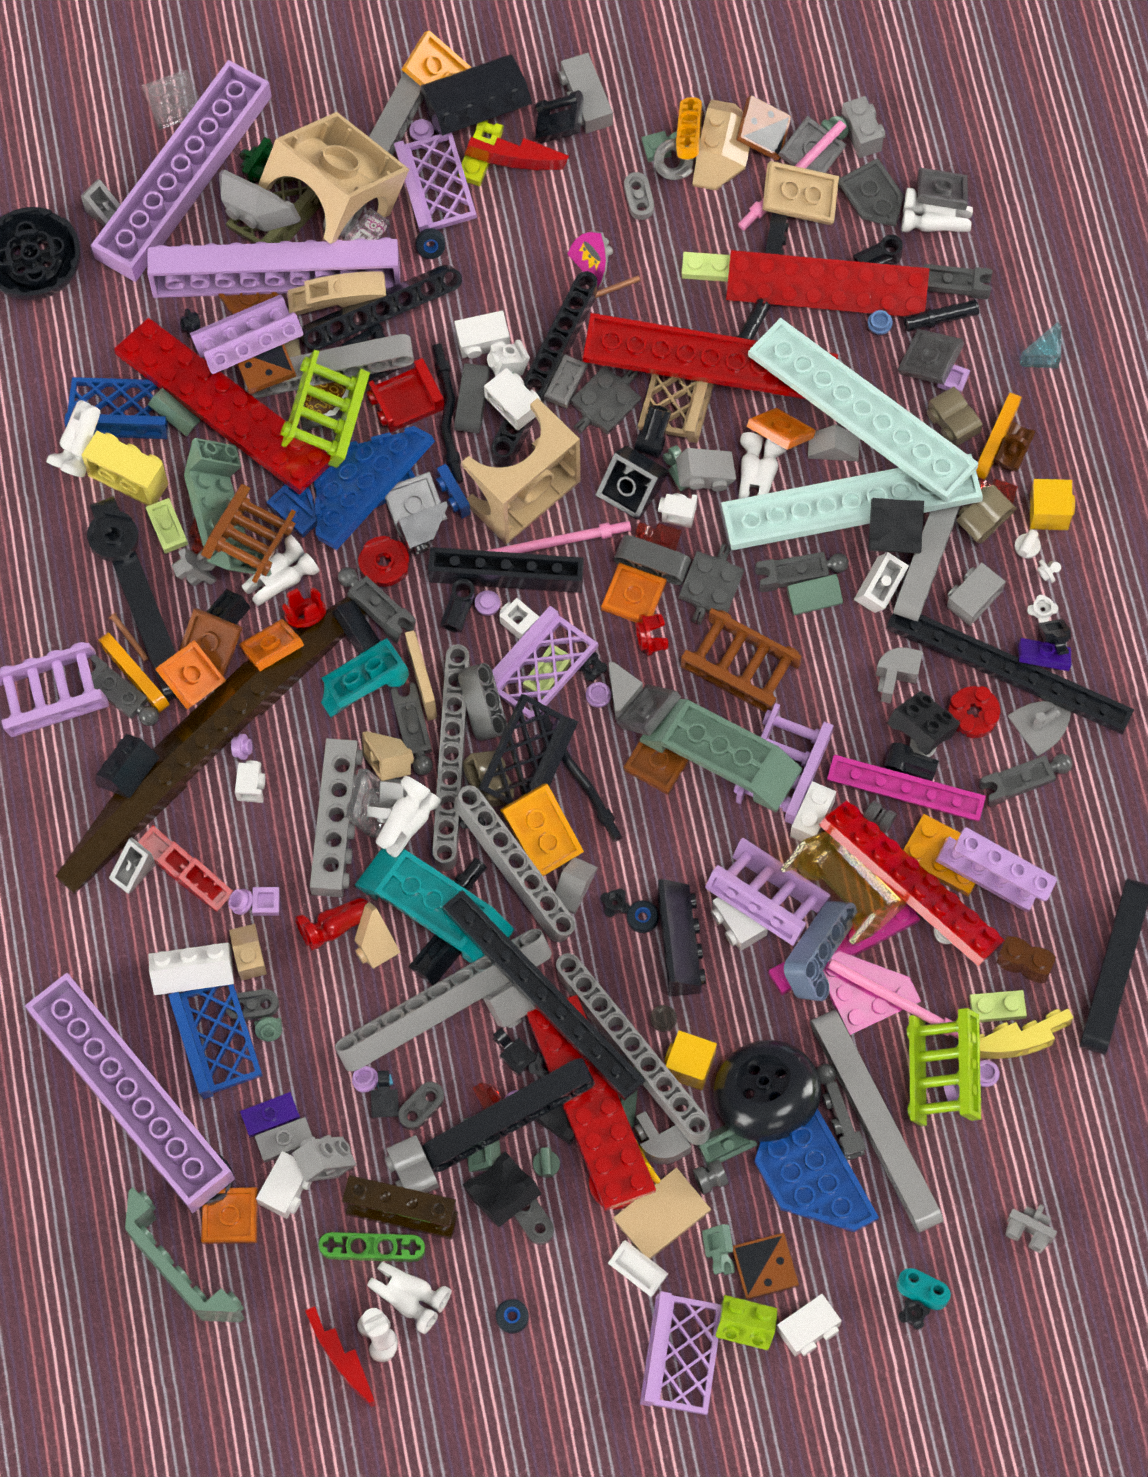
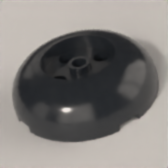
M41 207L20 208L0 217V291L16 299L31 301L48 298L64 289L76 274L81 257L80 242L71 223L66 218H62L52 213L51 210ZM38 244H45L47 245V247L45 249H40ZM19 248H21V250H20V253H21V254H20V255H15L14 253H15ZM46 263L51 264L48 268L43 265Z
M777 1040L755 1041L738 1048L727 1057L719 1068L713 1087L714 1104L718 1115L727 1125V1128L738 1136L759 1142L776 1141L789 1137V1133L795 1131L800 1126L804 1127L812 1119L821 1098L820 1078L812 1061L797 1047ZM755 1070H759V1071H760V1072H759L758 1074H756V1075L750 1074L752 1071H755ZM786 1074V1076L783 1077V1078H777V1077L775 1076V1075H777V1076L780 1077V1076H783V1075ZM753 1091L755 1094L752 1098L747 1099L746 1092Z

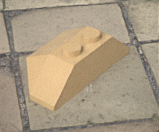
M717 100L710 101L700 138L699 154L696 158L692 186L718 190L724 183L745 170L750 147L736 140L743 111L736 104Z

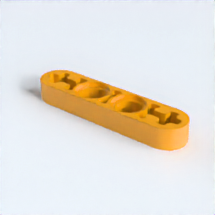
M688 97L680 102L676 152L677 156L681 159H692L699 154L702 102L696 97Z
M1009 393L978 461V468L976 469L977 477L981 480H986L1022 399L1019 395Z
M107 632L98 639L102 649L131 683L148 698V702L152 707H155L160 713L170 705L161 691L110 633Z

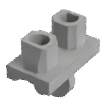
M183 548L178 551L181 559L172 564L175 575L180 579L186 577L193 586L198 585L202 581L210 585L216 582V578L209 572L216 565L207 562L206 557L201 555L203 550L197 555Z
M1040 1204L1037 1211L1026 1206L1023 1213L1012 1209L1007 1219L1008 1226L1005 1236L1014 1241H1019L1023 1231H1026L1033 1235L1028 1247L1041 1254L1048 1243H1052L1057 1231L1048 1227L1051 1218L1042 1214L1045 1206Z

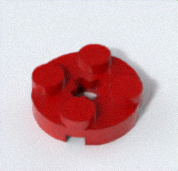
M378 536L365 543L363 550L359 554L358 564L363 577L367 576L378 587H388L399 583L408 575L410 560L408 551L402 542H397L388 536ZM384 556L385 559H391L387 566L378 565L380 557Z
M969 686L959 690L952 696L948 712L960 722L956 730L958 733L960 731L966 734V737L981 738L993 731L998 723L1001 709L997 698L987 687ZM970 707L980 709L978 717L974 718L973 714L968 715L967 711L970 710Z

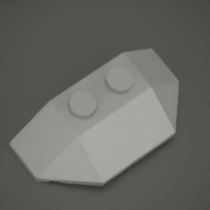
M227 170L219 172L221 200L226 208L225 212L230 218L234 220L239 219L250 228L255 229L256 227L264 232L292 225L301 220L293 203L285 201L276 194Z

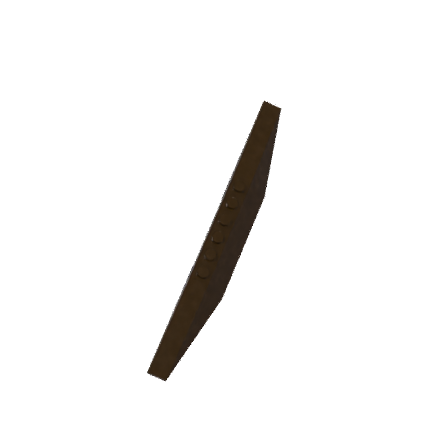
M347 596L327 609L325 616L318 623L310 627L294 630L304 644L303 647L262 671H259L248 660L231 674L221 686L212 692L152 749L160 758L130 799L114 793L56 874V878L75 895L125 847L130 838H134L187 787L186 783L222 750L233 737L244 729L258 714L262 716L346 636L332 612L339 605L352 601V599ZM359 607V609H360L361 612L363 613L364 617H365L366 615H368L364 610H362V609Z

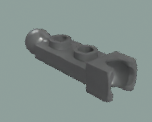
M924 264V268H930L927 291L969 295L971 298L988 299L990 297L991 286L982 283H990L993 273L992 269L975 267L974 270Z
M824 552L775 561L773 559L759 561L755 564L756 575L768 576L760 580L759 591H774L780 587L829 576L828 570L842 573L848 568L849 560L842 553H836L829 560H826Z
M345 567L338 573L340 584L344 587H352L348 590L347 596L354 600L362 610L379 624L395 643L400 641L401 627L408 632L413 631L416 625L415 617L405 608L402 609L370 578L365 576L359 581L355 569Z
M92 655L91 661L96 668L91 672L94 689H100L106 695L108 701L131 720L138 713L142 724L146 726L156 724L159 719V712L155 707L144 706L148 702V698L108 667L99 657ZM78 670V677L82 681L80 671Z
M411 683L409 685L410 693L406 697L400 696L397 688L393 687L390 692L402 740L405 746L411 749L413 757L415 756L412 768L419 775H427L432 770L433 763L425 754L431 753L432 747L416 684Z
M1058 754L1049 763L1045 755L1002 772H995L984 776L979 781V788L981 790L991 788L995 791V793L989 795V800L987 801V805L992 807L1005 802L1006 799L1055 782L1054 772L1059 774L1069 772L1073 765L1072 759L1066 754Z
M821 1064L816 1070L820 1083L825 1086V1094H822V1099L826 1109H831L834 1119H831L835 1134L841 1135L839 1147L847 1161L865 1155L864 1150H866V1146L860 1131H854L837 1082H834L836 1070L830 1064Z

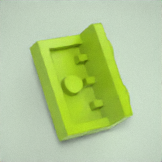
M724 1295L720 1321L715 1336L720 1339L768 1350L775 1334L778 1308Z

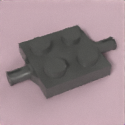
M603 366L571 399L570 403L580 411L583 417L573 426L574 429L578 430V433L581 434L591 424L599 427L608 435L641 402L642 397L633 391L629 385L638 376V373L634 370H629L621 378L611 372L606 366Z
M721 544L717 557L709 556L699 551L696 552L678 599L689 602L696 608L691 621L695 623L698 615H700L697 621L698 625L702 624L705 613L709 612L711 608L728 613L745 569L726 561L731 547L727 546L723 554L726 544Z

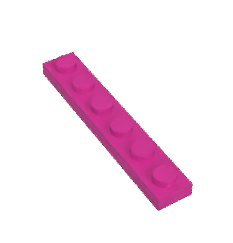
M838 755L833 756L827 777L829 782L976 822L980 820L986 798L985 795Z
M901 899L854 924L835 953L840 951L856 956L918 923L920 918L916 911ZM785 962L770 969L768 972L781 995L792 990L784 974Z

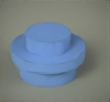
M883 310L872 313L867 322L869 330L877 335L888 333L893 324L891 316Z

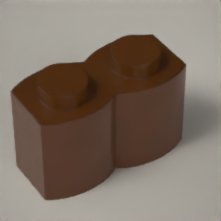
M1007 936L999 953L997 964L1009 972L1022 973L1023 976L1033 982L1046 983L1056 956L1047 949L1031 947L1021 938Z

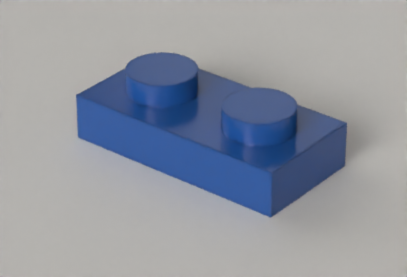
M444 464L438 467V478L435 480L440 491H446L449 496L447 501L451 510L454 513L458 512L461 519L471 515L470 504L448 466Z

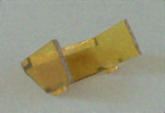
M826 831L804 839L780 869L785 873L798 868L800 874L807 880L823 879L844 902L853 903L856 906L857 914L852 919L856 933L849 940L852 945L873 936L907 905L902 898Z

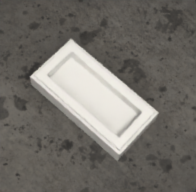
M626 1240L622 1242L608 1262L609 1265L650 1297L655 1294L668 1275L665 1270Z

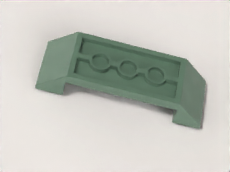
M194 438L184 478L204 548L209 535L235 495L230 477L242 466L236 445ZM238 524L234 526L235 529L246 534L244 527ZM230 537L226 539V542L261 560L265 556L255 550H250L249 547ZM215 551L211 559L206 558L207 562L227 570L255 574L257 571L256 568L223 551H220V553ZM271 569L267 574L268 577L272 574Z
M679 699L650 736L643 734L640 738L641 743L660 753H663L665 748L750 791L753 793L754 802L774 812L778 811L802 771V768L779 746L688 699Z
M132 1187L128 1192L125 1230L135 1245L202 1321L241 1323L245 1319L241 1312L244 1308L232 1291L227 1294L221 1288L207 1300V1297L197 1286L190 1287L192 1282L179 1265L175 1268L172 1266L174 1262L168 1252L161 1245L157 1248L154 1246L157 1242L147 1227L157 1219L153 1213L156 1207L143 1190L138 1193Z

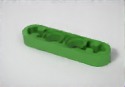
M330 1232L324 1234L319 1240L321 1254L327 1259L416 1262L423 1258L426 1251L423 1240L416 1235ZM333 1239L335 1244L344 1245L342 1240L347 1239V1253H343L342 1247H335L333 1252L330 1253L327 1247H324V1244H329V1240ZM355 1240H363L366 1243V1249L363 1253L356 1254L352 1252L351 1244ZM382 1241H390L394 1246L393 1251L387 1255L381 1254L378 1251V1245ZM397 1241H402V1247H410L411 1242H416L417 1247H421V1249L416 1250L415 1255H410L409 1250L401 1249L402 1255H397Z

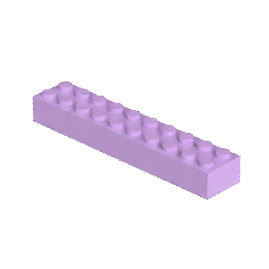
M230 60L226 62L91 244L94 258L134 282L138 280L148 266V247H155L165 243L271 99L268 81Z
M387 237L380 238L379 240L358 238L351 241H342L337 239L332 244L328 241L317 242L315 240H307L305 242H256L255 244L235 242L230 245L209 243L202 246L183 244L172 247L165 245L148 247L147 274L153 298L218 296L219 293H224V295H240V293H243V295H253L256 292H259V294H271V292L283 294L288 293L290 289L305 286L304 281L337 274L370 271L384 272L386 289L400 284L398 239Z
M68 973L64 974L25 1005L31 1017L192 1214L235 1180L231 1170Z

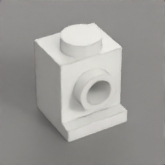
M516 340L514 344L493 345L487 356V363L495 376L506 368L518 375H523L530 357L521 340Z
M679 493L673 495L666 494V498L661 497L658 512L662 513V522L692 528L698 495H692V499Z
M518 598L512 603H506L499 613L500 623L519 640L539 618L536 613ZM517 619L522 620L519 624L514 622Z
M252 760L246 761V763H239L235 786L237 801L263 803L264 797L261 789H264L265 774L261 772V763Z

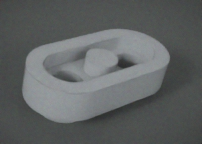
M639 172L630 173L624 180V191L630 214L638 220L648 219L654 212V201L648 178ZM639 186L640 189L635 190L632 187ZM639 207H644L645 210H644V211H639L638 208H639Z

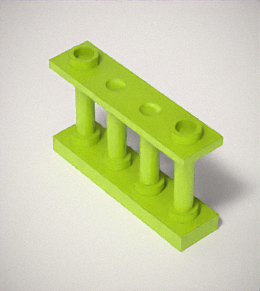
M314 350L309 357L305 356L301 363L300 370L303 373L289 420L284 423L281 430V435L284 436L281 446L286 447L293 438H296L327 451V454L331 455L328 465L337 468L346 458L370 372L360 369L355 376L351 375L348 377L317 364L320 351ZM313 373L346 386V389L349 390L348 396L343 399L310 385ZM306 395L339 407L340 411L343 412L341 419L336 420L304 407ZM300 416L333 429V432L336 433L335 440L330 442L298 429Z
M969 1008L958 1009L956 1021L925 1025V1021L915 1015L909 1016L907 1036L909 1039L910 1103L908 1104L910 1121L920 1126H927V1114L959 1111L961 1116L971 1121L981 1120L979 1014ZM958 1032L959 1044L955 1048L926 1051V1036ZM959 1059V1071L957 1074L926 1077V1062ZM959 1085L960 1097L957 1100L926 1104V1088Z

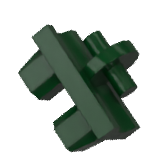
M264 137L258 147L253 146L250 151L243 149L239 154L243 160L240 165L243 168L242 173L248 181L254 184L256 182L259 183L273 148L271 139Z

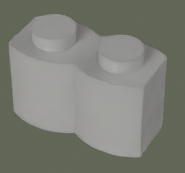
M416 1135L386 1148L389 1156L384 1158L390 1172L396 1170L400 1179L395 1181L397 1186L426 1193L439 1188L435 1175Z

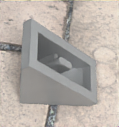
M97 179L81 195L85 212L103 227H105L120 206V203L100 179Z
M836 424L816 431L814 438L809 440L808 459L858 461L859 438Z
M609 662L615 720H618L643 690V683L616 663Z
M130 838L109 879L128 894L131 893L155 867L156 864L152 853L136 840Z
M576 857L562 871L555 891L567 910L573 914H576L598 870V867Z

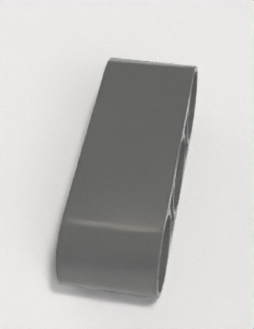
M464 363L455 416V431L480 434L486 401L484 385L489 382V366Z
M623 535L613 558L617 564L622 563L667 579L668 583L674 585L683 584L691 564V559L683 553L630 535Z
M486 663L461 669L458 676L459 684L475 737L480 741H485L502 736L507 727V721L492 669Z

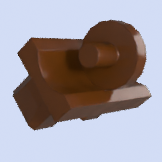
M1012 422L994 463L1009 471L1018 472L1036 431L1023 428L1017 423Z

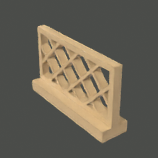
M652 374L638 429H643L651 404L665 407L672 402L677 411L671 414L669 422L681 415L684 424L683 428L680 429L671 427L668 422L665 434L686 437L689 442L698 443L714 384L695 381L686 386L681 378L671 377L662 383L658 374ZM679 381L683 389L671 395L666 387ZM663 390L668 398L656 404L653 400V395ZM687 393L690 397V403L680 408L675 400Z

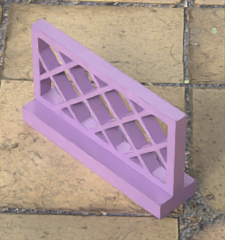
M452 132L443 136L440 134L408 144H404V141L394 143L398 160L409 168L405 183L420 232L428 228L438 230L477 218ZM449 140L450 147L446 153L435 149L438 143ZM422 148L427 150V153L420 160L412 155V150ZM432 153L442 157L437 167L426 163ZM447 160L456 164L452 174L441 170ZM423 167L433 171L428 181L419 177ZM438 174L448 178L443 188L433 184ZM453 181L463 186L458 195L448 191ZM429 188L440 192L435 202L425 198ZM444 195L455 199L450 209L439 205ZM459 202L469 206L470 212L460 215L454 212ZM436 209L446 213L443 220L432 222L431 216Z
M549 606L492 670L500 698L515 708L518 702L516 700L520 698L521 694H525L531 698L538 697V702L547 706L599 647L598 643L559 616L558 611ZM561 625L568 630L569 637L554 639L553 632ZM585 642L589 647L584 652L573 653L572 643ZM569 643L570 654L555 656L554 645ZM551 645L552 656L537 658V650L540 647ZM571 659L572 666L568 671L557 672L556 661ZM538 662H553L554 672L539 674ZM535 664L536 675L521 676L520 670L524 665ZM555 679V685L551 690L540 691L539 680ZM526 680L536 681L537 691L522 693L521 682ZM518 683V694L508 695L502 690L507 684ZM524 707L523 715L527 718L535 716L533 710L530 711Z
M662 1291L656 1295L640 1405H654L702 1415L708 1414L718 1338L715 1335L720 1321V1304L673 1296L672 1293ZM674 1303L685 1305L691 1315L679 1322L673 1314ZM691 1306L698 1307L699 1309L694 1311ZM703 1309L715 1311L714 1322L708 1327L703 1324L697 1315ZM693 1317L702 1331L690 1338L682 1324ZM671 1321L675 1324L673 1328H671ZM713 1327V1332L711 1335V1333L708 1330ZM678 1328L687 1342L675 1350L669 1341V1334ZM705 1333L711 1342L710 1350L702 1355L693 1341ZM689 1344L698 1358L689 1365H686L678 1351ZM667 1348L672 1352L667 1355ZM709 1354V1359L707 1362L704 1357ZM674 1355L683 1369L671 1377L665 1369V1361ZM698 1361H701L707 1369L706 1377L698 1382L689 1368ZM685 1371L694 1386L682 1393L673 1379ZM663 1375L667 1378V1381L662 1383ZM705 1381V1387L703 1389L700 1384H702ZM668 1383L672 1385L679 1395L671 1402L660 1400L661 1388ZM697 1388L703 1396L702 1407L692 1406L685 1395ZM679 1399H681L684 1404L676 1403V1402H677Z

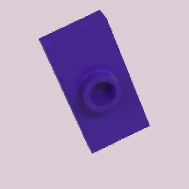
M1025 638L1020 639L1018 644L1019 662L1064 671L1070 670L1072 665L1071 647H1067L1069 650L1068 654L1058 655L1054 644Z
M291 1092L240 1111L250 1138L300 1119Z

